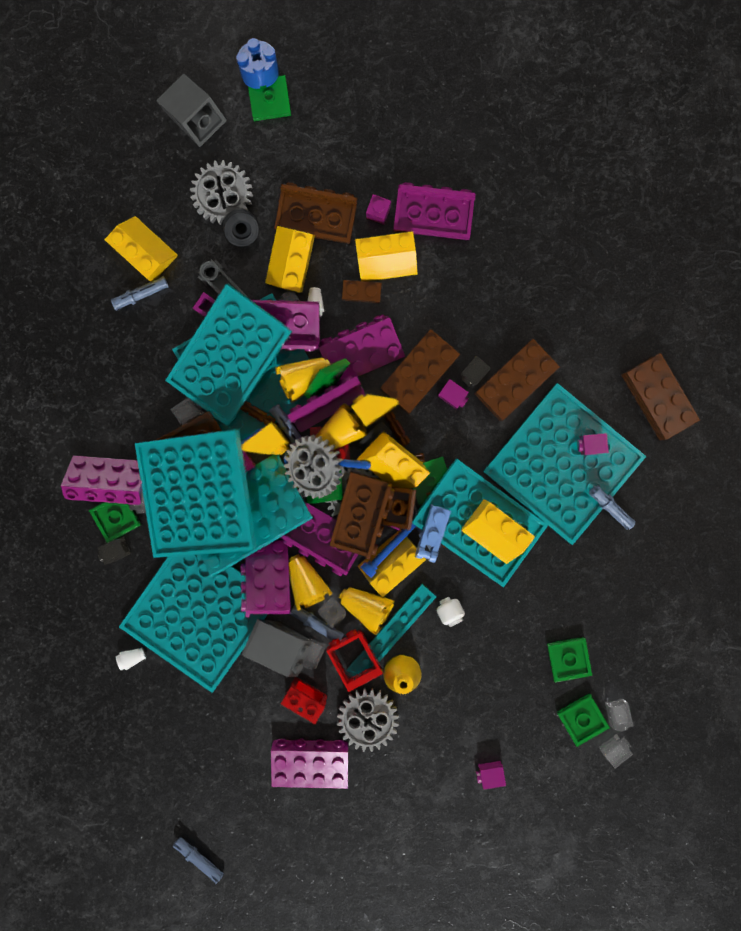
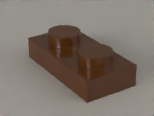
M343 280L342 300L380 303L382 283Z

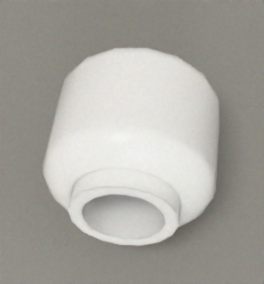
M447 597L439 602L440 606H438L436 611L444 625L452 627L463 621L462 617L465 615V612L458 599Z

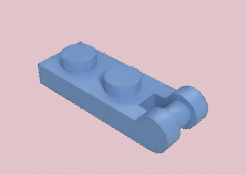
M431 505L415 553L416 558H426L429 562L435 563L450 517V510ZM426 545L431 546L430 551L425 550Z

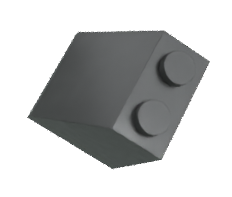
M185 74L178 78L156 100L170 118L199 147L227 121L211 97Z
M257 619L242 655L286 677H297L303 669V663L311 651L313 641L279 621Z

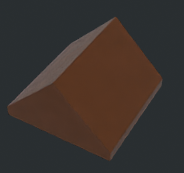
M391 487L395 491L392 501L387 500L386 507L389 508L387 518H382L381 524L411 530L416 490Z

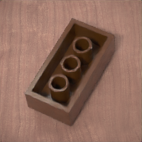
M430 329L381 386L380 390L389 398L396 399L398 405L410 414L459 357L460 353Z
M532 339L474 394L499 421H503L560 366Z
M661 353L652 356L622 374L624 381L659 440H667L700 421Z

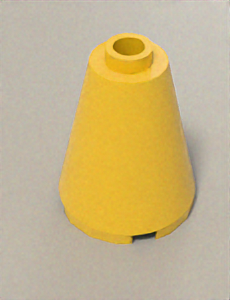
M321 357L279 365L275 370L277 375L281 374L280 385L288 399L291 398V403H293L305 394L319 370L331 364L327 359L324 360Z
M343 403L315 437L322 436V442L328 439V446L335 445L333 449L335 450L365 437L367 430L357 414L354 415L349 412L352 408Z
M298 554L289 559V577L297 610H301L300 606L302 605L308 608L325 599L324 595L327 593L329 596L332 595L330 588L305 556L300 557Z
M352 587L344 589L339 597L341 599L340 604L374 635H377L382 627L379 625L386 622L395 602L392 599L382 598L379 595Z
M404 655L395 656L387 662L384 668V681L392 691L407 694L413 691L420 683V666L412 657Z

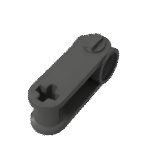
M217 260L207 261L201 265L198 278L205 285L209 284L219 295L225 285L230 284L249 298L223 272V267ZM214 268L215 274L212 277H207L208 269Z

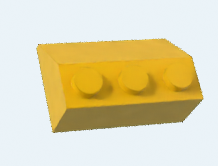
M136 216L117 225L104 239L150 282L156 280L178 256Z
M277 226L265 283L299 293L303 292L315 235Z
M413 231L355 239L361 281L367 282L418 274Z
M362 394L353 401L354 405L352 408L367 428L397 407L398 401L374 395L364 397Z
M270 423L241 445L242 451L282 455L290 449L288 445L291 442L282 430L279 429L278 425Z
M384 431L357 458L359 461L370 462L371 467L369 470L382 480L392 483V487L415 488L430 474L423 462Z
M485 499L461 529V531L506 564L522 554L535 538L534 535Z
M401 529L377 548L376 555H371L370 561L400 533ZM406 536L377 566V573L372 578L360 568L369 559L362 561L358 568L383 598L419 567L426 558L419 559L415 557L417 547Z

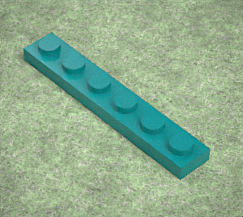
M423 584L415 590L370 641L369 645L379 662L436 598V595ZM365 648L346 669L352 676L374 666Z

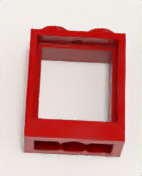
M361 629L349 631L345 634L346 637L341 640L339 638L332 640L328 643L329 646L326 650L348 692L383 674V669ZM359 638L374 666L349 678L335 650Z
M294 677L281 705L316 724L325 708L328 695L301 679Z

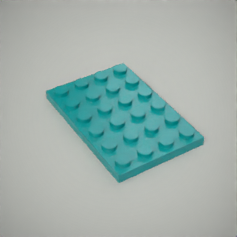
M226 284L165 381L206 411L210 410L214 417L226 426H229L292 333V330L230 284Z
M273 454L256 464L255 468L246 473L257 549L200 554L210 576L214 577L313 518L297 487L293 488L294 481L288 482L291 476L285 474L288 470L284 467V463L278 454Z
M458 459L453 461L412 519V523L423 530L431 505L450 510V517L441 544L503 588L548 527L545 522ZM484 499L535 536L526 550L507 564L461 531L462 527Z

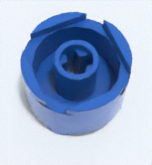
M252 38L239 50L236 59L241 77L247 86L260 89V86L266 85V87H269L275 83L279 76V68L275 49L270 44Z

